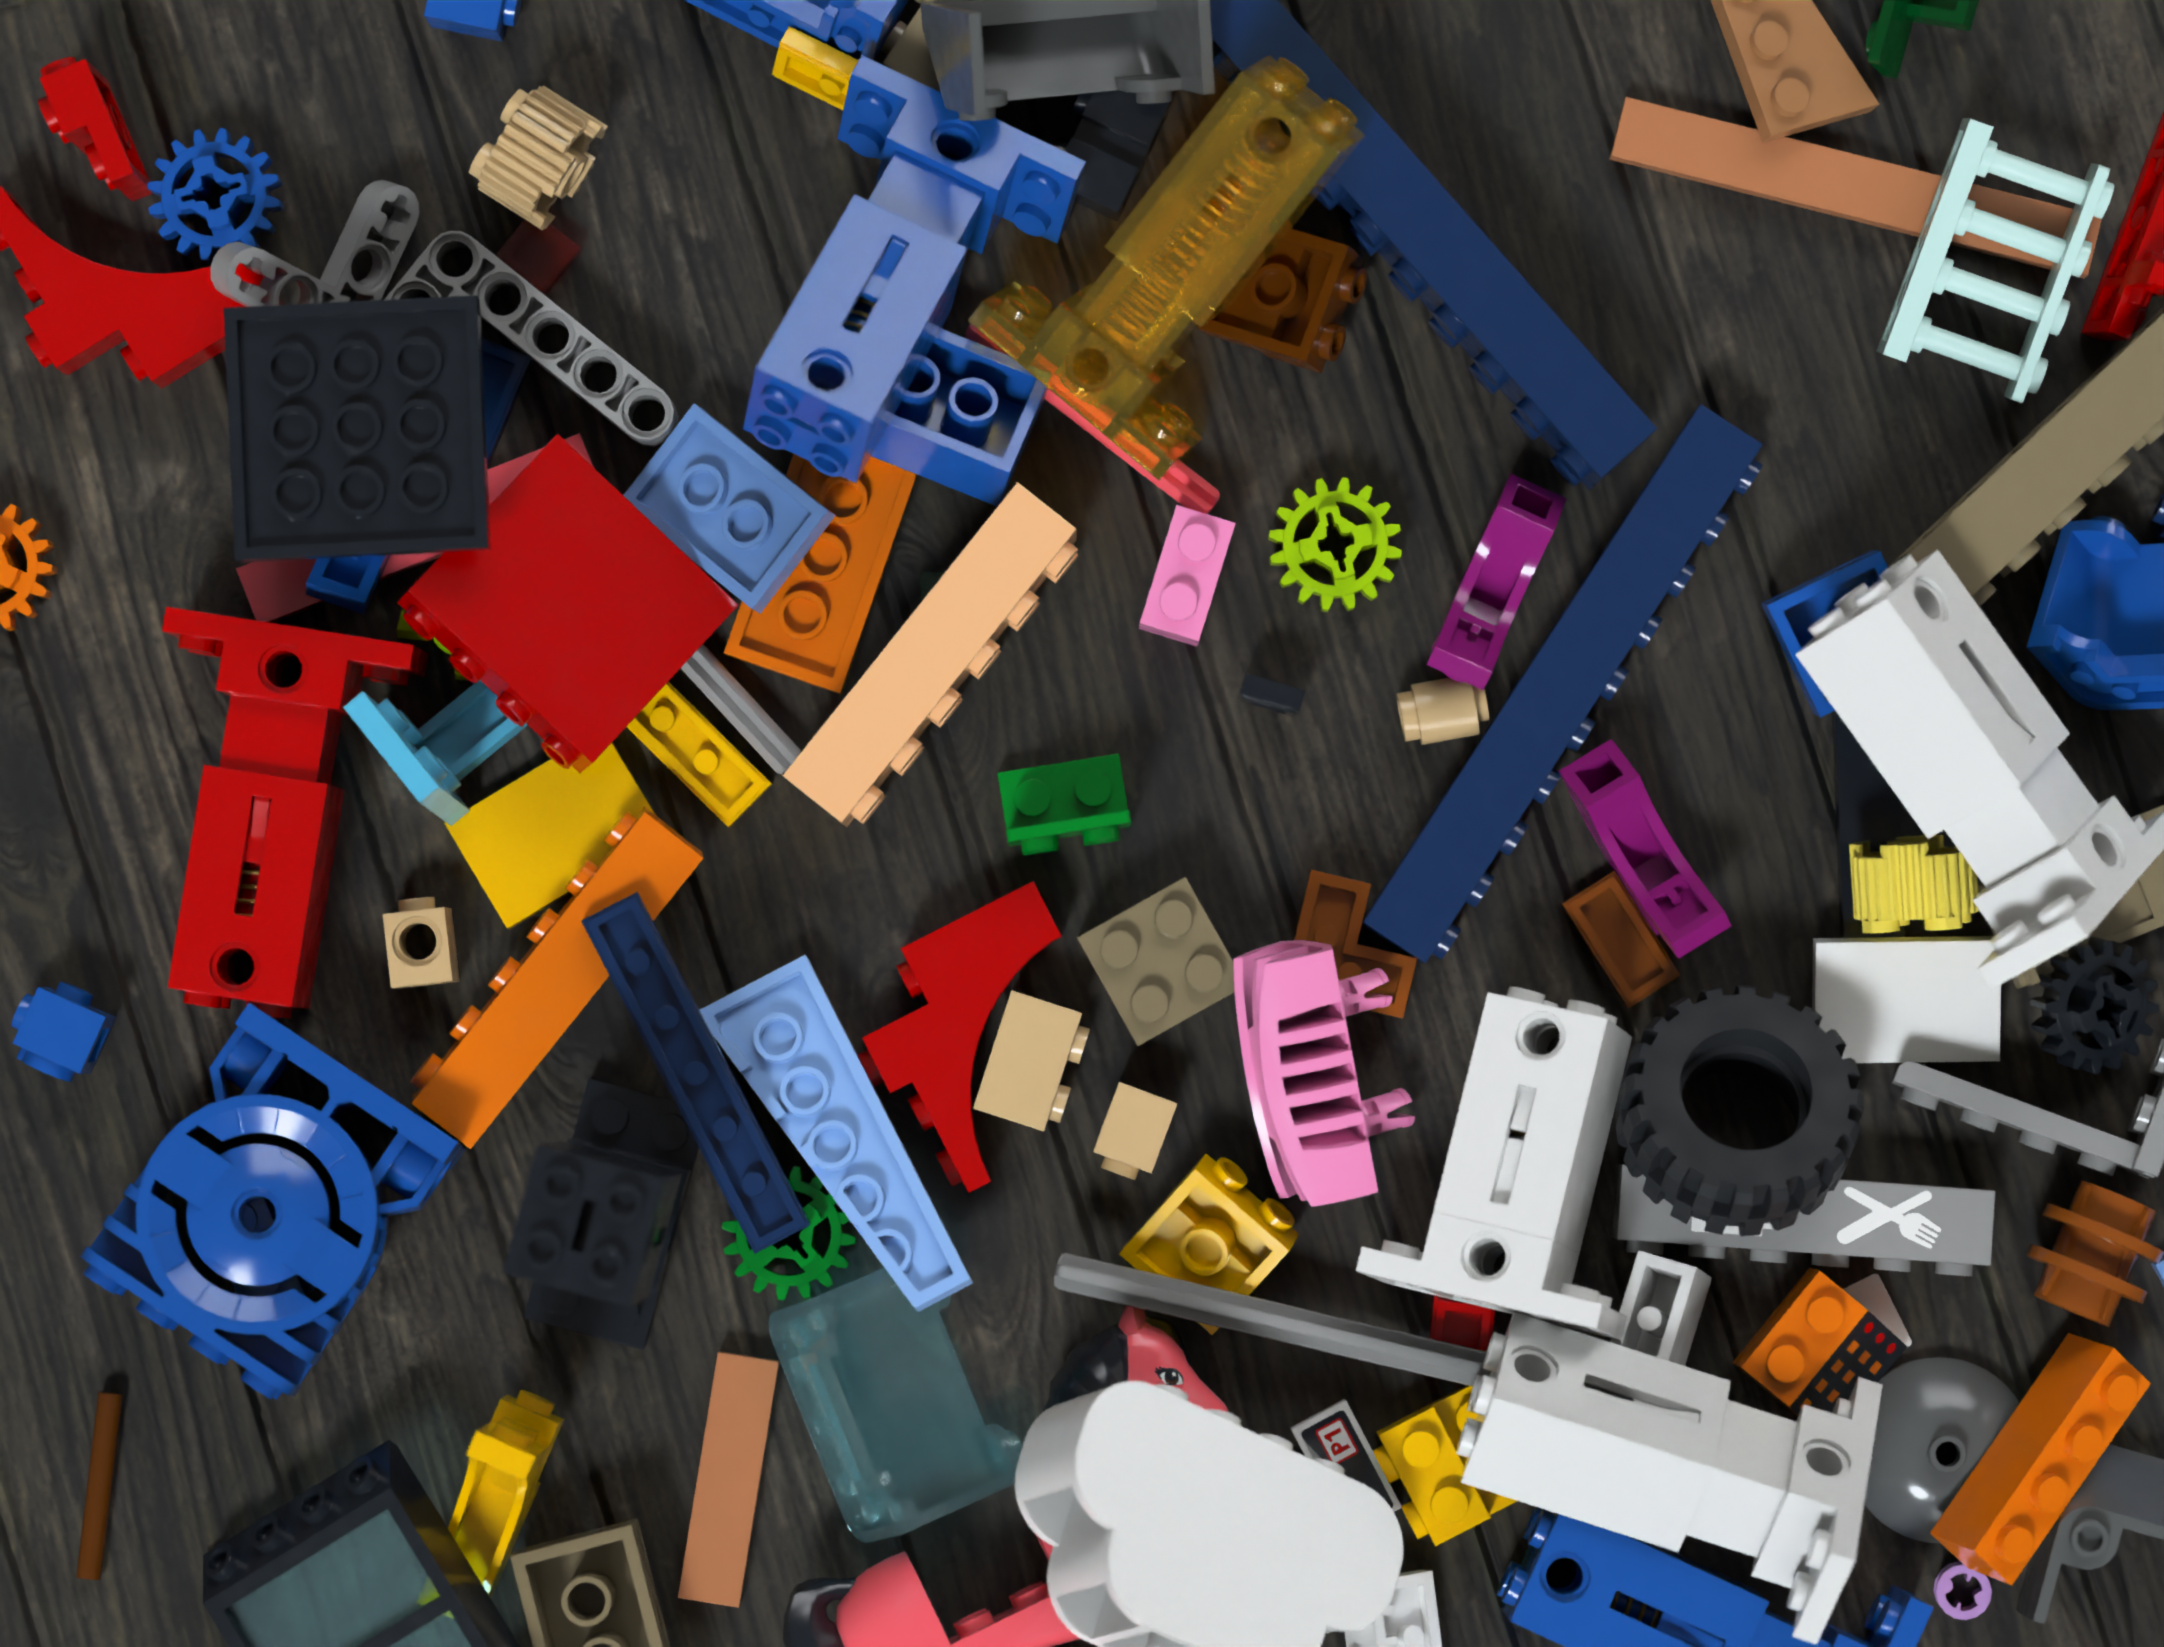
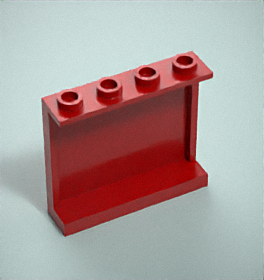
M557 434L489 505L491 550L444 552L397 603L406 610L403 617L417 634L427 640L435 637L452 653L449 660L463 677L473 683H478L479 680L482 681L498 696L495 703L509 720L519 726H523L525 723L528 724L544 739L541 747L555 763L565 769H569L572 766L581 773L604 752L739 604Z

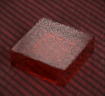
M524 219L495 256L546 296L582 252V249L552 224H549L547 229L541 230Z

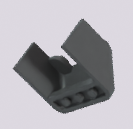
M930 0L921 2L922 29L945 108L957 111L959 120L962 121L996 118V107L1008 105V101L1119 90L1136 93V103L1155 104L1173 101V91L1185 90L1202 95L1215 94L1210 0Z
M2112 1444L2108 1445L2029 1560L2016 1606L2017 1612L2032 1621L2045 1624L2061 1563L2085 1570L2104 1566L2114 1557L2119 1546L2123 1528L2164 1540V1459Z

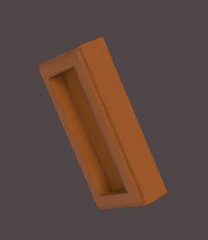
M1615 871L1560 904L1626 1008H1630L1680 976V973Z

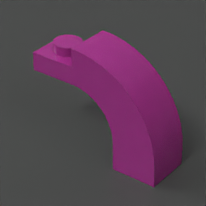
M1510 473L1456 590L1426 665L1443 672L1455 681L1466 682L1484 690L1521 600L1555 531L1567 498Z
M1612 739L1559 770L1576 808L1610 867L1617 874L1656 935L1660 934L1678 959L1731 927L1723 908L1691 868L1668 833L1652 804L1640 775Z

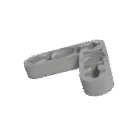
M378 180L367 185L354 205L320 280L260 248L241 242H232L220 248L213 257L210 267L212 283L215 289L222 295L246 307L279 305L280 291L290 281H296L300 287L301 296L298 304L381 300L417 224L419 202L416 195L408 187L396 183ZM385 201H388L390 206L395 208L390 219L387 218L385 213L381 212ZM369 230L373 231V234L382 236V242L366 238ZM368 249L373 263L371 271L366 278L356 282L351 272L353 259L360 251ZM239 263L244 264L248 270L264 276L260 286L243 281L235 274ZM342 288L356 292L355 300L340 294Z

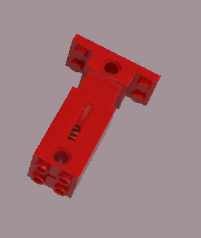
M166 607L162 631L179 639L177 648L188 650V653L221 658L216 691L230 696L219 767L203 766L167 988L185 991L183 1003L230 1009L232 998L246 1000V1006L250 1003L270 1017L291 1018L293 1008H310L345 792L344 789L331 785L342 715L350 716L343 707L361 693L363 677L371 678L370 681L404 687L408 685L409 676L425 678L429 654L411 644ZM299 659L302 664L301 677L295 685L285 688L282 682L284 667L289 662ZM247 952L253 959L254 971L252 977L247 982L241 983L235 974V963L242 953Z

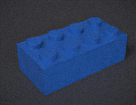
M941 328L871 456L998 507L1005 496L1040 414L1053 373Z

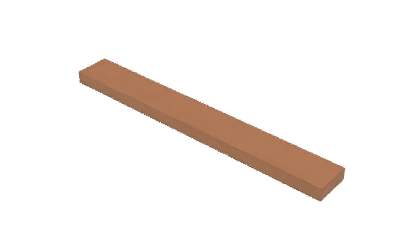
M1625 97L1609 160L1916 237L1920 235L1941 179L1940 175L1788 137L1763 143L1757 129ZM1972 184L1967 198L1976 201L1975 208L2059 238H2063L2073 212L2072 208ZM2094 216L2084 239L2092 242V249L2080 278H2085L2089 274L2102 219ZM1967 231L1963 236L1954 234L1950 243L1952 246L2051 270L2053 265L2052 261Z

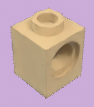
M435 897L399 900L397 901L399 912L383 914L391 988L401 989L460 982L452 908H436ZM419 924L429 926L436 936V947L433 953L422 960L413 958L408 953L405 945L408 932Z
M1118 1082L1093 1152L1104 1156L1101 1168L1136 1180L1139 1169L1152 1174L1178 1103Z

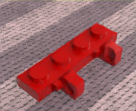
M2164 112L2081 333L2101 342L2130 340L2132 333L2142 324L2152 296L2164 299Z

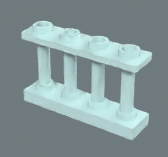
M1963 118L1877 352L1906 362L1910 351L1920 353L1922 348L2009 378L2004 396L2023 403L2027 392L2036 394L2044 379L2048 359L2040 356L2048 335L2058 336L2065 323L2070 308V301L2063 299V295L2071 275L2079 278L2086 267L2092 249V242L2084 239L2093 216L2102 219L2113 195L2114 184L2107 181L2110 168L2100 164L2091 163L2085 180L1998 150V143L1989 140L1994 128L1993 126L1973 119ZM1987 173H1991L2076 203L2063 238L1975 208L1976 201L1967 199L1975 176L1978 175L1985 178ZM1967 231L2052 261L2053 265L2041 297L1953 267L1954 260L1946 257L1953 235L1963 236ZM1946 290L2031 320L2019 355L1931 325L1932 318L1924 316L1932 292L1941 295Z

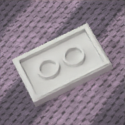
M1994 936L1813 938L1812 1010L1822 1016L1819 1027L1825 1033L1831 1029L1836 1030L1847 1044L1842 1060L1850 1057L1856 1063L2000 1061L2001 985L1991 989L1977 969L1994 950L1990 944V940Z

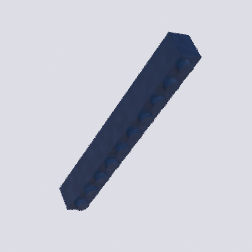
M1702 404L1693 411L1362 921L1363 926L1409 956L1417 958V961L1421 964L1426 963L1431 954L1442 960L1461 931V928L1452 923L1465 902L1475 908L1492 884L1495 877L1486 872L1496 854L1498 851H1501L1509 856L1529 825L1519 820L1532 799L1542 805L1559 781L1561 775L1553 767L1566 747L1576 753L1596 722L1587 717V714L1599 696L1610 701L1626 678L1629 670L1620 664L1633 644L1643 650L1663 619L1654 614V611L1666 593L1677 598L1691 578L1696 567L1687 561L1700 541L1710 547L1723 529L1730 516L1721 511V508L1732 491L1735 490L1743 496L1758 475L1763 464L1754 458L1762 447V443Z

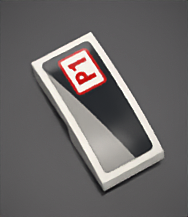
M1345 1399L1290 1428L1305 1457L1309 1459H1326L1341 1465L1345 1469V1476L1375 1490L1390 1505L1393 1512L1401 1509L1398 1498L1388 1483L1374 1452Z

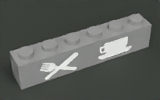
M1616 1164L1612 1238L1627 1240L1626 1252L1638 1253V1250L1650 1254H1663L1664 1243L1689 1244L1688 1256L1725 1259L1726 1247L1750 1249V1261L1787 1263L1788 1252L1812 1253L1811 1265L1847 1268L1849 1267L1850 1256L1874 1257L1873 1269L1911 1272V1260L1936 1262V1274L1973 1276V1264L1991 1266L1995 1191L1840 1179L1834 1191L1827 1192L1823 1204L1813 1213L1805 1215L1799 1211L1794 1225L1777 1231L1772 1228L1770 1222L1764 1223L1760 1235L1740 1236L1738 1226H1726L1723 1235L1704 1231L1706 1222L1691 1216L1688 1223L1685 1224L1670 1216L1673 1208L1672 1204L1665 1199L1659 1204H1654L1642 1191L1646 1180L1644 1175L1637 1178L1632 1177L1626 1164Z

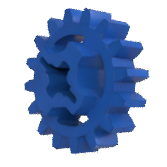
M220 128L217 132L215 142H209L200 129L194 131V146L188 149L179 141H173L171 145L177 156L171 163L165 159L157 158L155 165L165 174L163 181H151L147 184L149 191L161 197V202L153 204L148 210L149 214L156 219L167 218L168 221L158 231L166 241L181 235L177 251L188 257L196 247H200L201 260L205 264H212L216 252L228 243L241 242L260 248L258 241L254 237L259 230L274 235L277 229L267 219L268 212L283 211L284 204L279 199L270 196V191L281 187L283 183L277 174L264 175L263 172L273 162L266 152L256 154L251 158L254 142L244 135L233 146L231 134L223 128ZM219 157L239 162L247 168L250 174L244 175L241 172L231 175L225 172ZM193 166L194 172L186 186L178 189L182 177ZM214 184H219L226 192H229L220 197L221 207L213 209L206 201H203V199L211 196V186ZM254 204L247 220L238 227L237 220L246 205ZM182 219H204L208 222L213 236L199 234L189 229Z

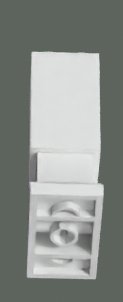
M1939 550L1934 551L1917 563L1909 554L1886 569L1879 576L1881 580L1869 588L1865 583H1862L1841 597L1834 604L1835 609L1825 614L1808 628L1813 638L1795 655L1925 836L1929 839L1945 830L1985 887L1972 901L1997 935L1990 940L1994 950L1977 969L1991 989L2080 942L2092 933L2164 850V811L2144 822L2140 815L2130 818L2114 795L2097 804L2057 748L2070 733Z
M1513 1312L1505 1335L1494 1332L1489 1343L1483 1369L1490 1370V1375H1477L1471 1391L1467 1411L1475 1413L1477 1416L1476 1420L1466 1419L1456 1454L1467 1457L1461 1483L1672 1551L1679 1552L1687 1535L1753 1556L1754 1562L1751 1576L1791 1588L1787 1608L1796 1610L1792 1637L1817 1644L1856 1561L1883 1384L1858 1377L1849 1400L1838 1398L1832 1413L1803 1404L1797 1420L1793 1421L1727 1400L1730 1380Z

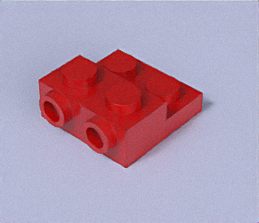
M66 57L44 66L40 70L42 77L39 79L47 96L38 99V104L50 131L53 134L58 132L64 144L72 142L87 155L99 181L105 180L111 191L119 189L132 202L152 194L147 189L150 179L108 80L86 59L76 62L75 57Z

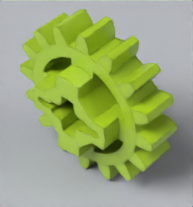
M1344 477L1339 482L1336 491H1328L1322 478L1315 481V495L1310 498L1299 488L1296 489L1292 494L1297 506L1295 511L1279 507L1276 512V516L1280 521L1286 524L1285 530H1270L1268 540L1282 545V551L1276 552L1269 558L1270 565H1286L1288 571L1279 582L1281 587H1288L1297 582L1302 587L1297 602L1302 605L1309 600L1312 594L1320 596L1322 612H1328L1333 603V598H1341L1347 611L1354 610L1355 594L1361 592L1364 597L1373 601L1378 596L1376 588L1372 583L1374 579L1390 583L1394 577L1390 569L1384 566L1385 560L1400 559L1402 550L1388 545V539L1393 538L1401 531L1400 524L1384 525L1382 518L1389 511L1390 504L1384 502L1375 507L1370 505L1368 500L1371 497L1372 487L1368 485L1358 495L1349 493V479ZM1337 505L1347 506L1356 510L1368 523L1358 526L1341 516ZM1314 510L1317 527L1311 537L1293 543L1298 524L1309 512ZM1327 518L1330 520L1331 528L1336 531L1338 538H1349L1351 545L1347 546L1343 552V561L1341 563L1343 572L1340 571L1338 560H1334L1331 551L1321 552L1318 545L1324 543L1327 537V528L1329 526ZM1376 547L1371 567L1362 577L1356 580L1353 562L1359 552ZM1316 565L1329 573L1331 584L1333 585L1323 584L1312 579L1300 566Z

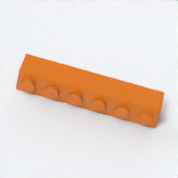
M645 806L636 817L626 811L618 819L604 838V841L612 847L597 865L590 860L584 862L565 887L566 890L573 894L558 914L550 908L543 913L526 936L534 943L520 962L510 956L488 983V986L495 991L492 997L481 1010L473 1005L468 1007L449 1032L456 1039V1042L442 1059L432 1053L410 1082L418 1088L413 1094L411 1104L469 1149L474 1146L610 976L581 921L636 892L641 896L654 921L702 861L703 853L701 850Z

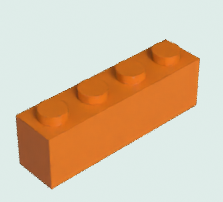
M2068 1333L1930 1534L1967 1568L2012 1586L2151 1383L2115 1348Z

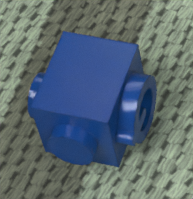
M60 981L56 990L50 987H38L34 996L27 993L22 998L12 1020L11 1027L18 1030L12 1044L21 1047L16 1058L32 1068L67 1082L72 1081L75 1072L79 1074H92L117 1017L90 1006L94 995L69 983Z

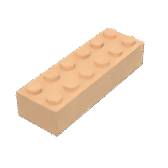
M1017 482L784 773L783 777L844 826L848 827L854 818L864 824L886 797L879 787L889 774L894 770L903 776L925 747L917 739L929 724L933 722L941 728L963 701L962 695L957 692V689L971 673L979 680L1000 655L1001 646L996 641L1005 629L1010 626L1018 632L1037 609L1040 602H1038L1039 597L1034 593L1048 577L1056 584L1076 560L1078 548L1073 545L1077 541L1076 528Z

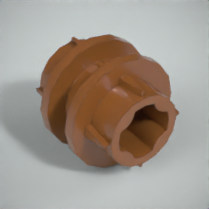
M2081 1180L2068 1210L2048 1203L2044 1209L2043 1216L2062 1226L2052 1250L2035 1244L2029 1245L2026 1256L2045 1264L2033 1295L2069 1312L2109 1327L2121 1297L2143 1304L2148 1292L2128 1283V1280L2138 1257L2160 1264L2164 1251L2145 1242L2157 1212L2118 1193Z

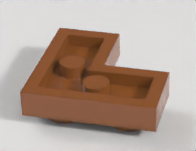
M1311 869L1294 940L1332 944L1338 981L1367 973L1372 969H1382L1386 973L1389 982L1365 994L1376 993L1393 996L1390 1006L1378 1007L1368 1011L1403 1019L1417 958L1357 944L1371 884Z

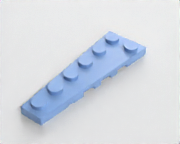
M803 955L700 1009L717 1042L750 1084L916 1311L919 1312L973 1284L959 1253L807 956Z

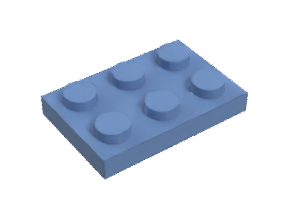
M695 403L623 495L692 561L747 606L760 614L836 516Z

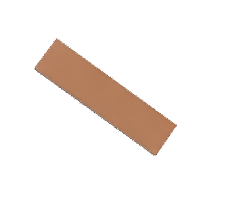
M719 1351L717 1354L678 1598L740 1607L780 1365L779 1360Z

